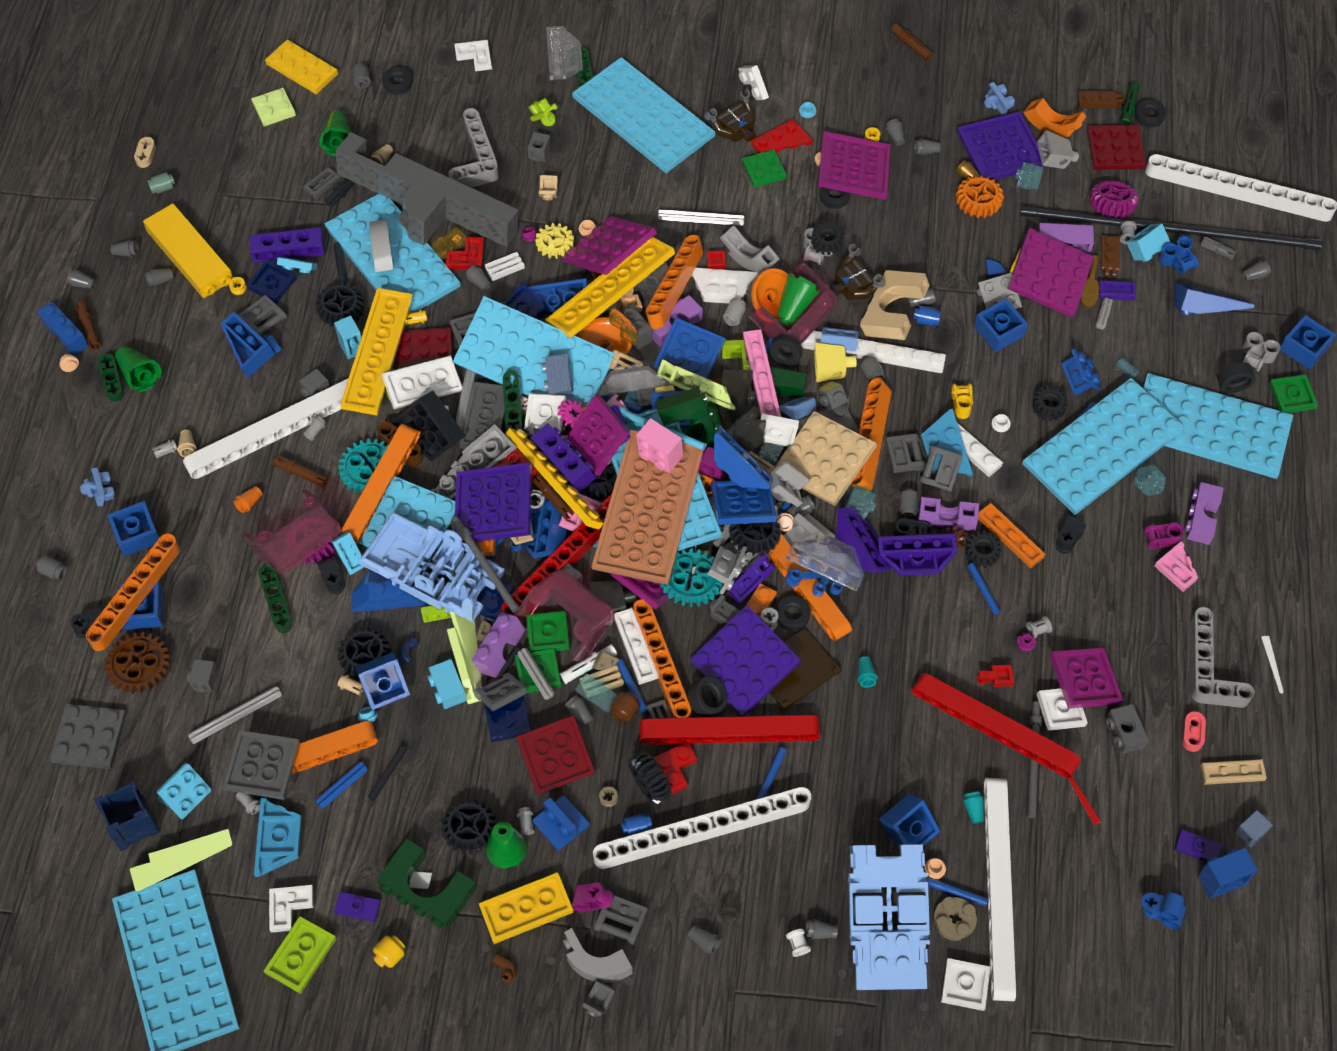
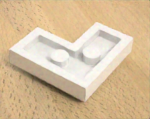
M488 40L455 44L457 61L474 59L475 71L492 69Z
M757 65L738 68L740 80L744 84H751V92L756 100L769 98Z
M312 885L269 889L271 933L290 931L292 929V910L313 908Z

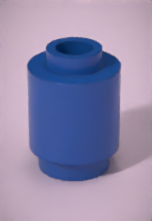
M920 305V308L915 310L914 319H917L916 323L938 325L941 311H937L936 308Z
M641 813L624 818V823H621L623 835L627 836L653 829L649 814L644 815Z

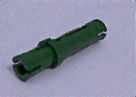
M1138 83L1129 84L1126 102L1122 107L1121 125H1131L1140 89Z

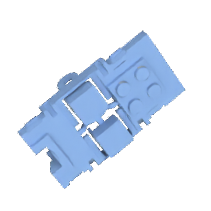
M394 512L391 513L360 559V565L388 579L391 578L392 585L400 584L401 590L440 610L444 607L445 612L448 614L451 611L463 618L466 617L472 623L483 609L482 603L477 601V597L485 586L493 590L496 588L469 546L462 542V538L457 533L451 530L442 532L430 525L426 529L424 526ZM443 540L442 545L440 546V548L438 549V551L436 552V554H435L434 557L432 558V563H430V562H424L423 560H424L425 558H427V559H430V558H431V556L433 555V553L435 552V550L437 549V547L439 546V544H440L441 541ZM487 560L501 579L505 569ZM419 566H428L433 571L431 574L423 572L422 575H420L422 568H420ZM439 574L446 575L452 582H448L445 586L444 578L439 579L437 577Z
M922 844L899 845L900 856L876 857L875 845L850 846V861L853 873H848L850 945H855L853 963H855L856 990L927 989L926 962H928V954L925 948L926 944H930L928 935H930L928 872L923 871L925 857L924 853H922ZM881 887H887V905H883L882 896L855 895L853 899V893H882ZM891 887H896V892H924V895L898 894L897 906L891 905ZM892 911L898 912V922L925 923V925H897V930H892ZM853 912L857 924L883 923V912H887L888 930H883L882 925L853 926Z

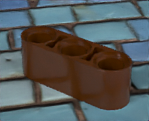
M390 422L380 423L377 427L380 442L385 441L386 446L390 444L398 428ZM417 443L406 461L408 465L413 467L420 465L423 461L421 447Z

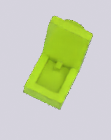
M744 340L725 341L722 348V359L741 358L743 378H747V371H750L748 360H746L748 357Z

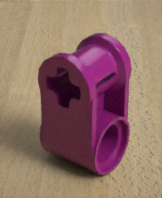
M1170 523L1146 527L1144 533L1149 540L1148 548L1157 550L1175 547L1181 542L1184 534L1183 526L1179 523Z
M598 882L577 885L574 890L572 908L577 912L583 913L605 909L612 904L614 895L611 891L605 890Z

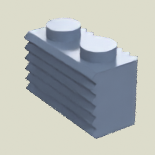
M567 354L546 356L545 362L542 363L543 373H547V380L544 381L545 391L549 395L573 394L569 356Z

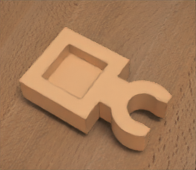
M634 288L620 298L623 309L633 305L638 312L642 311L641 301L638 294L634 295Z

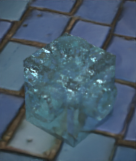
M1023 162L1022 168L1017 169L1015 179H1018L1017 186L1037 191L1044 167Z
M1155 465L1140 467L1137 470L1134 484L1146 496H1152L1163 492L1166 477Z
M855 485L849 495L845 508L854 507L857 513L865 519L868 513H873L877 503L874 502L876 494Z

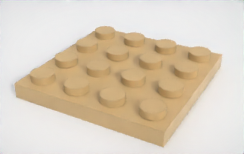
M814 411L795 437L794 443L788 447L773 470L784 461H787L809 478L810 482L802 489L836 506L877 445L870 439Z

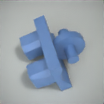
M992 82L989 84L990 90L985 96L984 105L986 108H997L999 113L1004 116L1007 114V110L1014 106L1015 99L1012 96L1004 97L1007 93L1004 84L996 86Z
M91 468L92 476L90 480H84V484L80 486V491L82 494L88 495V497L95 496L97 507L103 506L104 501L114 499L113 487L103 488L102 486L110 484V476L108 472H98L97 468Z

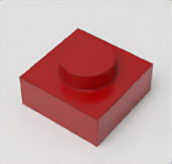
M707 251L708 269H726L725 251Z

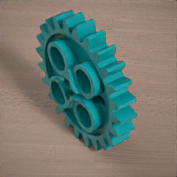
M368 438L367 443L360 440V445L353 443V449L347 447L348 454L342 453L343 459H339L340 466H338L343 484H347L349 490L353 488L355 493L359 490L362 493L373 474L371 468L375 471L389 444L386 446L385 441L378 444L377 439L371 443ZM361 455L365 457L368 465H366L365 460L361 457Z
M690 548L689 553H686L684 549H682V554L677 552L669 585L660 583V587H663V593H668V599L675 597L674 603H677L679 600L682 601V606L687 602L690 607L693 606V603L700 607L701 601L708 604V598L714 600V596L718 595L719 589L722 588V582L707 575L714 557L707 558V552L701 555L700 549L696 553H693L692 548ZM694 564H696L689 591H686L692 567Z

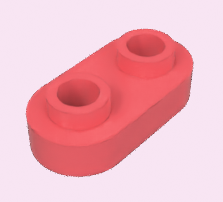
M1190 712L1184 719L1182 743L1191 752L1199 751L1205 742L1206 720L1199 712ZM1191 722H1195L1197 726H1193ZM1190 740L1194 741L1195 745L1191 744Z

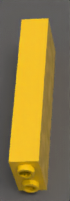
M174 204L169 205L143 221L148 234L203 299L229 284L233 278L230 269Z

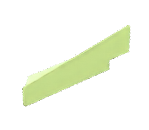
M662 359L656 377L686 391L699 386L701 392L706 393L709 401L735 410L726 386L682 367L674 366Z
M450 611L454 628L447 629V633L466 694L467 703L472 704L481 701L476 699L473 690L478 687L482 688L481 673L471 661L478 650L475 620L472 623L466 617L463 618Z
M229 829L150 853L149 863L130 868L135 890L140 891L232 846Z

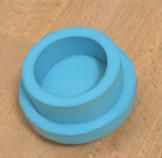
M805 102L800 106L799 113L804 118H812L816 114V107L811 102Z
M365 707L358 712L359 722H374L375 718L378 717V712L372 710L371 707Z

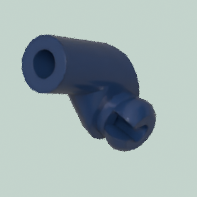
M413 636L399 648L398 658L404 665L412 662L413 658L410 656V651L419 644Z

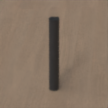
M335 243L334 252L339 285L343 282L344 286H346L340 243Z
M515 646L512 649L497 677H493L490 683L502 678V675L508 671L515 661V655H518V651L521 650L519 647Z
M403 746L399 747L368 795L370 800H376L406 753L407 749Z

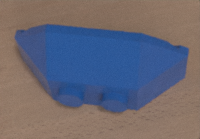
M719 425L714 435V461L717 467L724 470L729 475L731 481L737 483L740 487L769 489L773 478Z
M544 498V503L541 507L533 509L531 513L534 540L525 542V548L534 559L551 555L566 538L567 529L559 526L562 515L547 498Z
M372 570L366 574L351 593L352 612L429 605L401 590L400 584L392 585L391 578L388 579Z

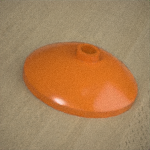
M776 268L761 272L754 280L751 290L752 303L756 312L764 320L772 323H779V319L776 316L788 276L785 271Z
M596 318L578 333L579 338L601 348L606 347L604 349L611 352L616 350L628 355L632 347L630 330L620 321L613 318Z

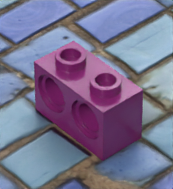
M708 447L702 456L699 473L715 481H725L728 474L717 467L714 461V449Z

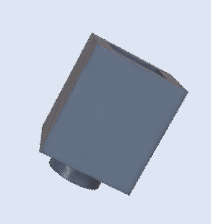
M1256 811L1239 826L1235 833L1251 848L1268 833L1273 825L1265 815Z

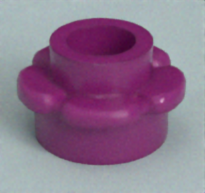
M527 227L521 231L522 240L531 242L536 239L537 231L534 227Z
M1022 633L1017 638L1019 649L1024 652L1033 650L1036 639L1029 633Z

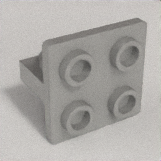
M784 461L769 473L773 478L770 487L772 496L781 503L786 501L798 507L803 503L799 490L808 484L810 480L790 463Z
M799 513L793 518L792 528L783 535L790 546L800 555L807 551L812 554L813 559L835 539V535L810 514H806L803 517Z
M721 546L718 549L707 575L723 583L719 594L723 595L726 589L730 590L735 581L733 579L739 576L742 570L741 566L747 558V555H745L747 547L743 546L738 555Z

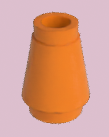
M255 486L236 497L234 501L235 507L242 513L249 512L262 496V491Z

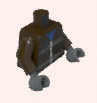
M745 89L746 97L742 95V91L738 94V98L743 100V104L739 102L717 115L715 108H711L710 113H705V118L712 121L711 124L720 137L730 139L733 142H737L742 138L747 142L754 139L755 114L751 101L748 100L750 96L748 89Z
M853 243L849 246L850 254H846L835 271V284L830 286V292L833 296L842 293L847 300L867 299L877 290V287H884L886 281L882 279L883 276L881 274H876L873 278L857 258H853L861 254L860 248L853 252L854 248H856V244Z

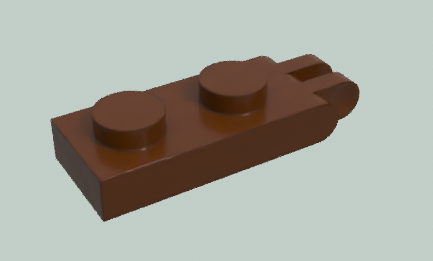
M1078 91L1077 94L1079 108L1115 109L1125 104L1123 100L1124 95L1117 94L1116 91Z
M1102 235L1100 239V270L1104 271V277L1109 276V271H1111V277H1116V272H1119L1120 269L1119 236Z

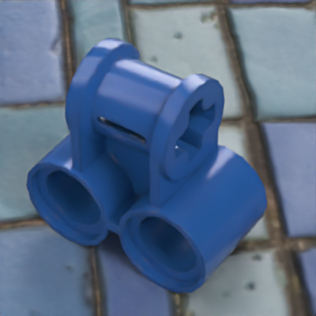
M1181 236L1178 238L1176 245L1174 243H1166L1159 255V262L1164 266L1173 265L1180 275L1185 274L1191 268H1197L1198 259L1190 251L1193 246L1192 239L1188 236Z
M1171 892L1166 893L1165 896L1147 893L1142 897L1141 903L1146 917L1162 921L1163 925L1172 929L1181 928L1186 907L1183 905L1185 899L1181 895Z

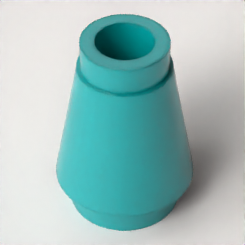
M861 657L858 666V682L862 687H872L876 684L878 677L870 658Z
M980 792L965 794L963 802L972 824L984 822L983 796H981Z

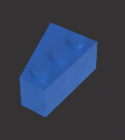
M235 312L221 323L239 365L247 378L275 355L270 345Z

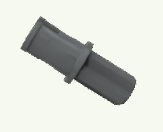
M1204 237L1201 242L1202 247L1215 252V255L1219 254L1231 261L1234 257L1233 255L1237 252V250L1223 245V242L1219 243L1208 237Z

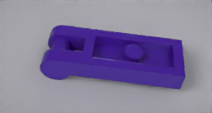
M764 552L762 556L758 554L755 560L734 579L735 581L731 589L727 591L737 603H741L775 569V565L767 560V555Z

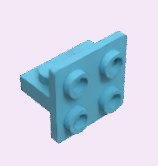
M185 763L157 790L159 795L157 798L161 803L171 808L180 819H184L209 794L211 788L188 763Z

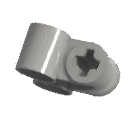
M808 228L804 233L803 246L806 251L803 260H810L821 266L824 256H832L833 253L831 252L830 255H827V252L822 255L821 251L819 253L816 252V248L813 249V244H811L813 228ZM829 235L821 237L825 241L834 240V238Z
M1251 332L1247 335L1242 346V350L1246 354L1243 362L1249 363L1259 372L1263 363L1275 361L1280 351V345L1275 340L1263 342L1261 334Z

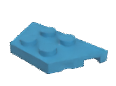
M950 409L921 434L927 457L930 454V445L963 455L958 473L971 477L973 472L953 409ZM937 454L932 471L938 472L943 455Z
M261 798L254 867L255 877H260L299 858L302 826L301 815L289 812L280 805L277 806L268 802L265 798Z

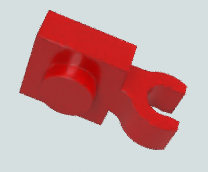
M992 665L991 671H979V676H977L978 684L993 682V687L1014 685L1012 665Z

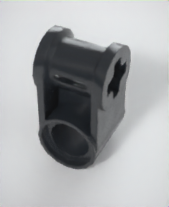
M1068 516L1058 535L1055 545L1057 551L1063 554L1070 553L1078 539L1082 536L1087 524Z
M901 518L895 525L893 536L929 535L932 526L925 521Z
M332 556L316 562L328 591L334 595L342 593L345 589V584L336 557Z
M104 606L96 607L72 617L71 626L77 637L86 638L88 629L105 609Z

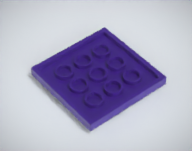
M1021 111L957 127V134L974 168L983 178L989 176V180H996L1046 167L1042 165L1037 142Z
M530 463L457 472L455 517H458L463 525L472 533L471 537L475 542L530 535L532 465ZM454 526V532L458 534V530Z
M748 605L690 659L705 677L713 676L722 682L727 691V700L743 717L802 662Z

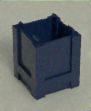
M134 781L126 783V786L103 797L101 795L94 799L97 808L106 821L107 832L120 851L129 848V845L150 835L154 836L160 833L147 806L148 804Z

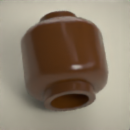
M631 692L629 694L620 693L610 704L611 715L621 723L624 721L630 722L640 710L638 697Z

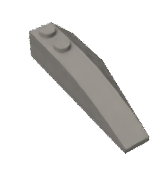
M494 424L464 449L462 457L451 465L452 469L446 476H442L439 480V485L431 491L455 501L457 472L494 467L512 451L517 449V447Z

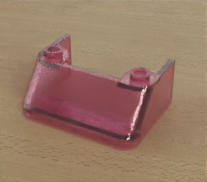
M802 262L790 273L794 274L793 277L796 279L801 276L817 286L816 289H820V292L793 325L788 324V326L783 327L763 306L749 316L769 338L775 339L778 336L787 335L795 338L802 344L838 304L836 294L805 262Z
M306 489L302 491L306 497L301 506L304 512L275 534L270 531H263L256 538H253L247 532L243 534L256 556L279 574L291 571L335 538L342 530L338 521L321 500Z
M558 570L530 590L515 614L527 617V615L533 614L538 605H543L549 598H552L578 619L573 628V633L581 644L570 659L573 661H583L589 657L615 618V613L608 604L565 571Z

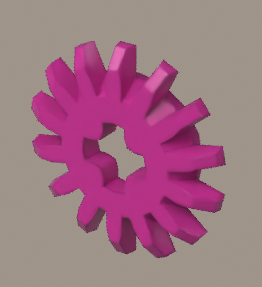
M567 399V403L562 401L561 404L563 406H558V409L561 411L557 412V415H562L559 420H565V426L570 424L571 428H573L583 414L582 409L584 407L581 408L583 402L576 405V399L573 400V404ZM572 409L575 410L576 413H579L576 415V417H573V414H570Z

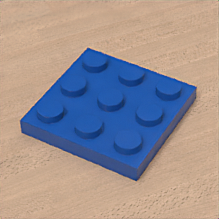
M675 318L653 368L659 370L663 359L674 366L682 367L708 379L726 339Z
M732 481L711 482L718 525L777 521L771 488H745Z

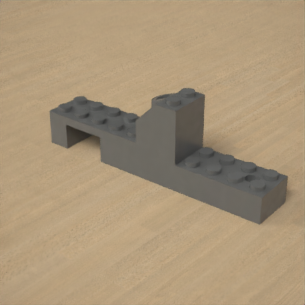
M350 133L336 149L337 174L403 205V211L398 216L399 221L406 229L408 238L416 243L425 245L445 219L506 247L517 234L518 209L397 153L386 166L367 158L366 139L354 133Z

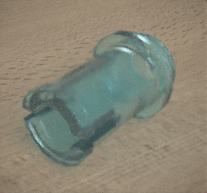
M1122 357L1116 364L1118 371L1121 370L1132 379L1140 373V370L1130 364L1127 358L1124 359Z

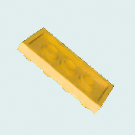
M286 40L265 59L266 65L315 94L319 93L338 75L336 68L289 40Z
M558 872L479 903L494 944L573 913V908Z

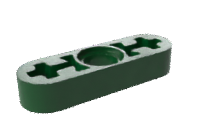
M579 46L573 50V59L578 85L581 87L593 78L588 50L585 47ZM582 65L587 66V68L584 70L580 69L579 67Z
M103 354L98 359V365L105 393L110 401L116 402L124 396L117 363L113 355ZM107 361H109L110 368L108 369L106 367ZM111 374L116 375L113 380H106L107 376ZM114 386L116 388V394H113L112 387Z

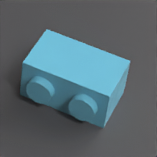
M1150 224L1126 243L1133 259L1145 262L1150 260L1153 254L1162 251L1163 246L1166 243H1170L1163 224Z
M349 316L340 319L334 325L339 344L346 357L351 359L356 356L361 335L354 320Z
M451 659L429 667L430 675L427 677L431 687L435 686L437 690L434 695L438 704L442 703L443 708L447 709L467 701L465 691Z

